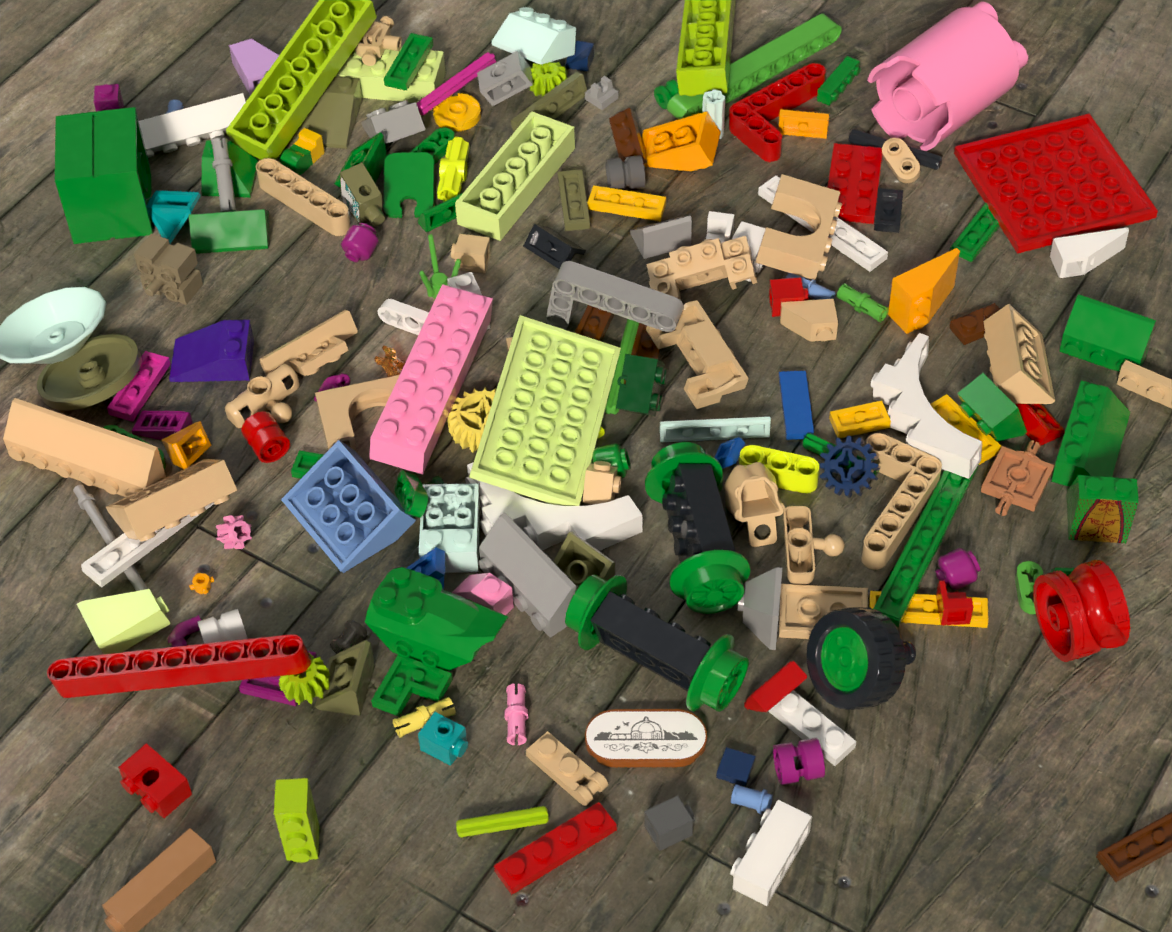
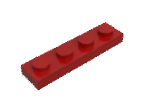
M600 802L494 865V872L510 894L513 895L617 831V824Z

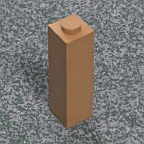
M189 828L102 905L107 916L104 920L106 925L112 932H139L216 862L211 846Z

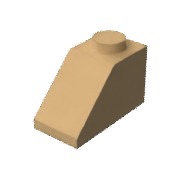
M834 299L781 302L780 324L810 342L836 340L838 319Z

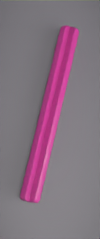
M487 52L419 100L416 104L420 115L423 116L478 77V72L496 63L495 55Z

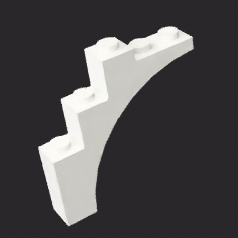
M919 333L913 342L908 343L905 354L901 359L898 358L894 366L885 363L880 372L874 374L871 380L873 400L882 401L884 404L889 405L890 428L906 433L907 445L939 459L943 470L969 479L981 461L982 441L962 433L947 423L926 399L919 376L921 368L928 357L929 336Z
M473 463L467 465L468 477L465 478L466 484L479 483V505L483 516L480 525L485 536H487L503 513H506L541 550L565 541L569 532L575 533L598 551L642 532V514L629 495L610 502L588 506L546 504L522 497L513 491L469 478Z

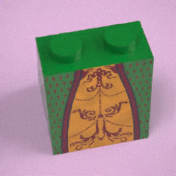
M1078 475L1066 494L1068 540L1126 544L1139 502L1137 479Z

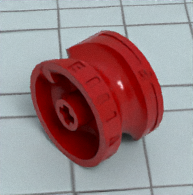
M1092 560L1082 563L1069 576L1057 570L1037 577L1033 590L1037 620L1046 643L1058 659L1063 662H1069L1098 653L1101 648H1117L1126 644L1130 635V617L1127 602L1118 579L1103 561Z

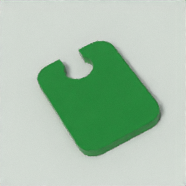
M427 152L392 153L385 158L383 208L386 216L402 218V208L400 205L405 199L416 201L417 206L414 209L415 218H419L423 212L434 207V159L431 154Z

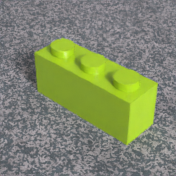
M308 778L276 780L274 816L286 860L303 863L318 859L320 826Z

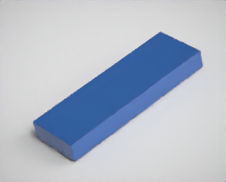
M806 371L779 372L786 440L804 439L808 433L814 434Z

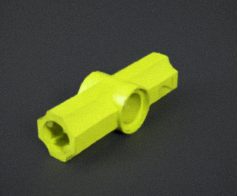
M454 137L453 140L448 141L445 158H442L440 161V181L437 196L443 202L460 195L462 182H466L467 158L470 148L469 142H466L462 137Z

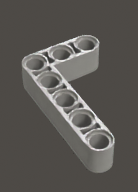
M565 261L562 263L552 284L546 321L549 325L564 330L567 329L577 308V303L581 302L661 331L671 332L675 330L684 305L681 300L674 296L576 262Z

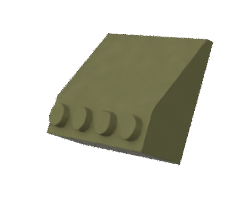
M334 77L288 144H294L299 139L298 133L303 128L322 135L324 147L347 149L362 103L360 80L358 78Z

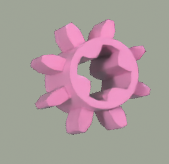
M232 515L224 516V523L216 525L218 529L216 540L224 543V549H243V542L252 539L250 536L251 524L243 521V515L235 517Z

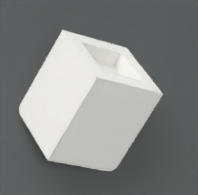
M709 211L706 240L719 238L721 243L732 240L734 214Z

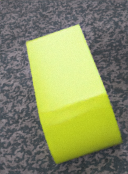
M756 445L745 446L740 451L739 465L746 466L755 462L762 463L775 476L777 487L780 489L808 494L815 491L818 486L819 463L814 458Z

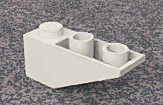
M1112 229L1054 238L1050 258L1059 278L1085 275L1123 250L1126 245L1129 229Z

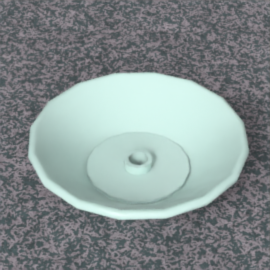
M67 287L45 293L23 304L0 325V359L11 364H53L72 357L83 347L104 318L106 301L100 292L87 287Z

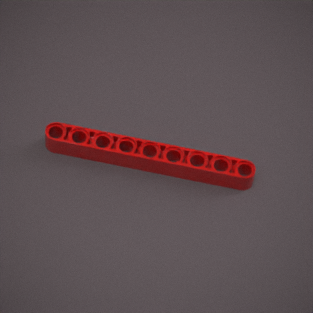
M290 634L65 658L53 662L47 670V676L60 696L73 698L295 675L306 671L312 661L301 637Z

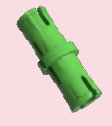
M846 283L841 285L836 297L853 306L855 311L863 312L878 322H882L889 312L888 307L873 300L868 293H861Z

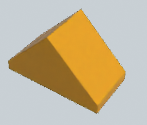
M200 421L162 439L172 463L182 469L188 468L211 446Z

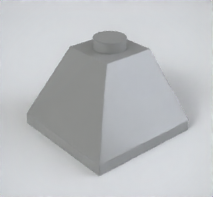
M778 567L747 581L745 594L738 602V611H743V624L770 650H776L782 580V568Z

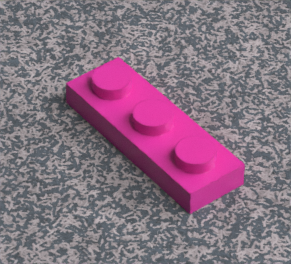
M145 351L142 355L140 369L135 377L123 389L117 392L107 407L109 415L133 422L171 365L169 357Z

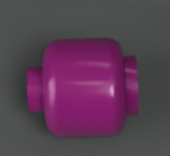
M364 223L352 225L341 241L345 257L353 262L370 259L379 242L376 231Z
M957 548L938 559L939 569L935 570V574L939 581L945 580V584H948L952 590H959L975 582L978 579L977 572L981 571L971 550L966 552L963 548Z

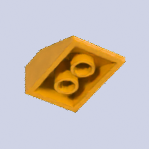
M708 111L644 129L641 138L647 158V163L644 164V167L694 171L712 166L721 132Z
M957 248L892 279L888 315L906 334L927 325L954 288L960 254Z

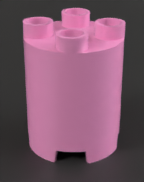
M979 2L972 8H958L871 71L867 81L870 83L876 81L880 99L871 110L879 125L891 138L902 139L909 136L918 142L924 143L920 146L921 150H930L1015 85L1019 70L1028 62L1027 52L1020 43L1011 40L1006 30L998 22L997 13L990 4Z

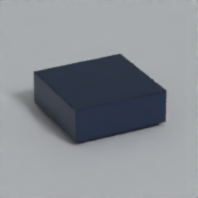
M726 747L717 770L716 778L746 787L755 763V756Z

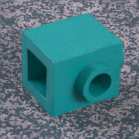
M437 712L433 713L418 733L420 750L450 766L457 757L460 758L464 755L468 747L466 728Z

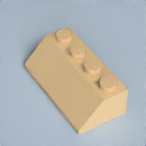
M1007 304L984 321V337L988 345L987 354L990 358L991 366L989 368L993 376V382L1014 404H1052L1055 402L1042 333L1010 304Z
M204 459L106 508L129 539H139L140 542L156 536L155 531L162 527H165V529L173 528L181 523V518L187 515L194 517L205 512V506L213 502L217 505L229 500V494L237 491V488L224 460Z

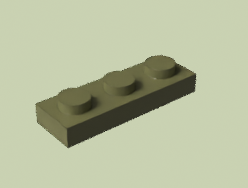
M582 170L557 172L565 231L590 229Z

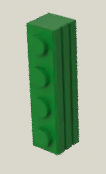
M846 56L818 89L817 101L828 106L834 101L836 102L839 94L843 93L846 86L852 83L853 78L859 75L861 70L859 67L860 61Z

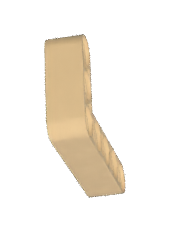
M875 433L870 435L866 441V445L870 444L873 447L870 454L876 453L879 456L873 462L881 466L880 473L902 482L863 542L862 563L868 569L879 570L890 560L927 505L940 480L942 464L939 459L885 434Z

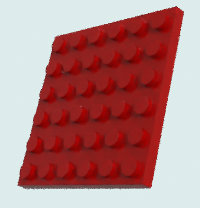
M1090 114L955 146L954 155L984 202L989 206L988 208L994 218L998 220L999 226L1017 254L1050 246L1053 244L1054 238L1108 231L1157 217L1158 210Z

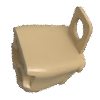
M760 462L746 466L737 465L731 471L724 484L725 507L736 520L747 522L749 544L752 547L774 544L777 541L775 517L782 515L785 511V506L777 492L776 478ZM762 524L768 525L770 527L769 536L765 539H757L754 535L756 527Z

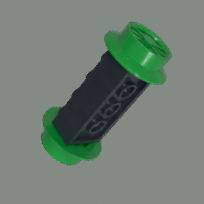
M680 442L661 449L653 457L651 462L652 469L648 472L644 484L648 496L656 502L662 503L663 509L667 511L669 518L668 530L674 537V553L679 557L680 564L673 570L670 576V588L677 597L686 600L687 606L694 612L702 614L722 612L733 607L742 599L744 595L743 584L750 575L748 560L735 551L717 486L721 482L723 470L719 461L706 454L705 450L698 444Z
M591 575L579 586L569 603L565 624L578 633L580 648L590 650L600 642L688 691L686 705L691 711H696L705 704L721 712L734 699L745 679L749 660L734 651L735 640L732 635H723L711 647V644L703 637L696 635L694 638L686 634L682 626L673 621H670L669 624L666 623L652 609L646 607L643 610L637 607L635 602L626 596L627 580L622 575H616L608 581L597 575Z

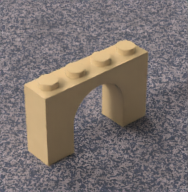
M781 174L771 209L805 220L812 227L814 233L807 236H795L766 227L755 263L815 280L818 271H824L828 259L823 254L829 252L833 240L828 236H833L837 221L833 220V217L838 218L842 203L838 202L840 191Z
M400 375L315 393L328 450L340 440L357 452L352 429L354 418L365 409L385 406Z

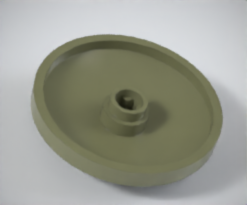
M108 334L89 338L83 347L72 357L61 362L46 365L37 381L38 393L47 406L57 410H76L92 406L119 392L135 377L142 363L141 353L134 340L124 335Z

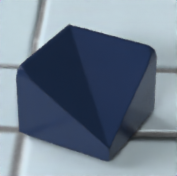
M575 40V55L567 57L565 68L588 72L594 58V43Z

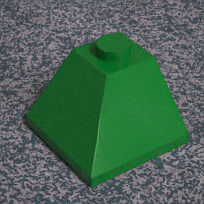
M206 140L202 155L201 194L202 196L219 197L216 170L212 166L214 154L211 140ZM228 141L229 159L232 160L233 164L230 168L234 197L251 198L257 174L256 164L259 161L233 142Z

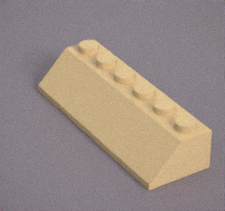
M14 398L11 403L3 440L9 456L16 461H25L39 469H47L56 472L64 478L70 477L81 481L87 486L93 485L104 489L110 494H118L124 497L166 478L159 450L156 446Z

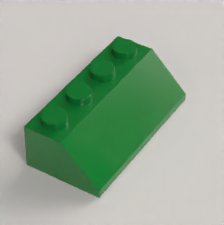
M1081 380L1057 456L1051 482L1070 487L1078 475L1113 476L1131 412L1108 387Z

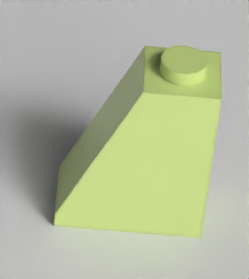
M150 589L77 603L92 636L104 654L121 653L171 624L165 614L170 611L162 596L156 598Z

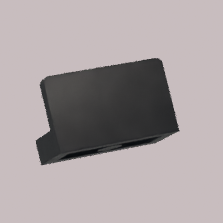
M537 224L533 225L523 247L560 269L565 261H571L575 253L584 255L586 252L585 249L553 229Z

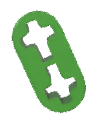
M1025 561L1019 564L1015 575L1019 605L1028 614H1036L1034 602L1029 598V595L1033 593L1037 577L1043 575L1041 566L1032 561ZM1025 573H1030V576L1033 577L1032 582H1029L1028 576Z

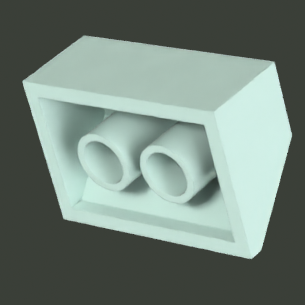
M523 7L519 11L508 15L493 38L492 45L510 53L518 51L523 58L542 65L575 55L576 27L566 24L567 22L564 20H555L550 18L548 14H539L534 12L532 8Z

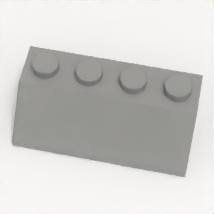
M503 513L479 546V566L484 573H491L511 586L513 601L516 607L521 612L525 611L531 617L533 625L539 631L543 630L551 638L567 627L565 616L569 603L576 592V585L506 513Z

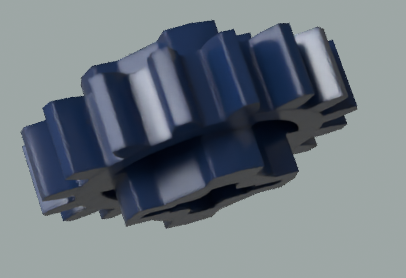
M847 436L846 442L836 438L837 445L833 447L828 443L827 448L830 452L828 454L821 453L820 455L825 459V463L819 464V468L825 470L820 475V478L822 480H829L825 486L829 490L835 487L834 493L839 496L843 490L848 498H851L852 491L861 496V488L866 487L870 490L872 487L869 481L878 480V477L873 472L880 470L881 466L873 461L877 460L879 456L876 453L870 454L873 449L870 444L863 447L864 440L862 438H858L855 443L851 436ZM856 450L864 454L866 461L857 459ZM840 452H842V454H841L836 460H834L835 457H836ZM849 461H851L854 467H851L849 472H847L844 466H849ZM833 473L841 475L842 484L836 481ZM862 474H864V476H863L858 482H856V480H857Z

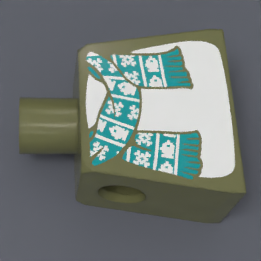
M363 163L340 172L341 202L347 205L349 212L358 223L364 224L370 222L372 226L382 224L385 220V216L382 214V195Z

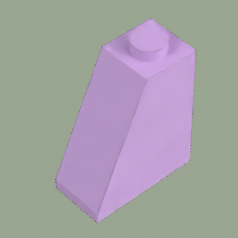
M248 39L229 45L232 63L248 93L251 95L279 55L253 39Z

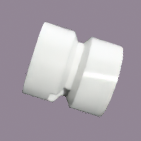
M238 609L222 613L221 618L218 620L210 617L197 621L204 644L247 639Z

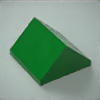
M379 132L352 150L340 172L363 163L374 183H376L384 168L385 158L387 157L384 135ZM339 173L334 184L341 188Z

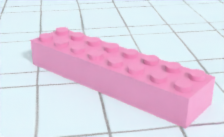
M442 284L370 437V459L416 473H424L452 409V405L457 398L491 321L493 298Z

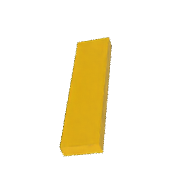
M870 591L869 608H874L882 593L881 591ZM915 594L901 623L941 625L936 595ZM967 597L972 598L974 606L970 624L947 625L987 628L988 598Z

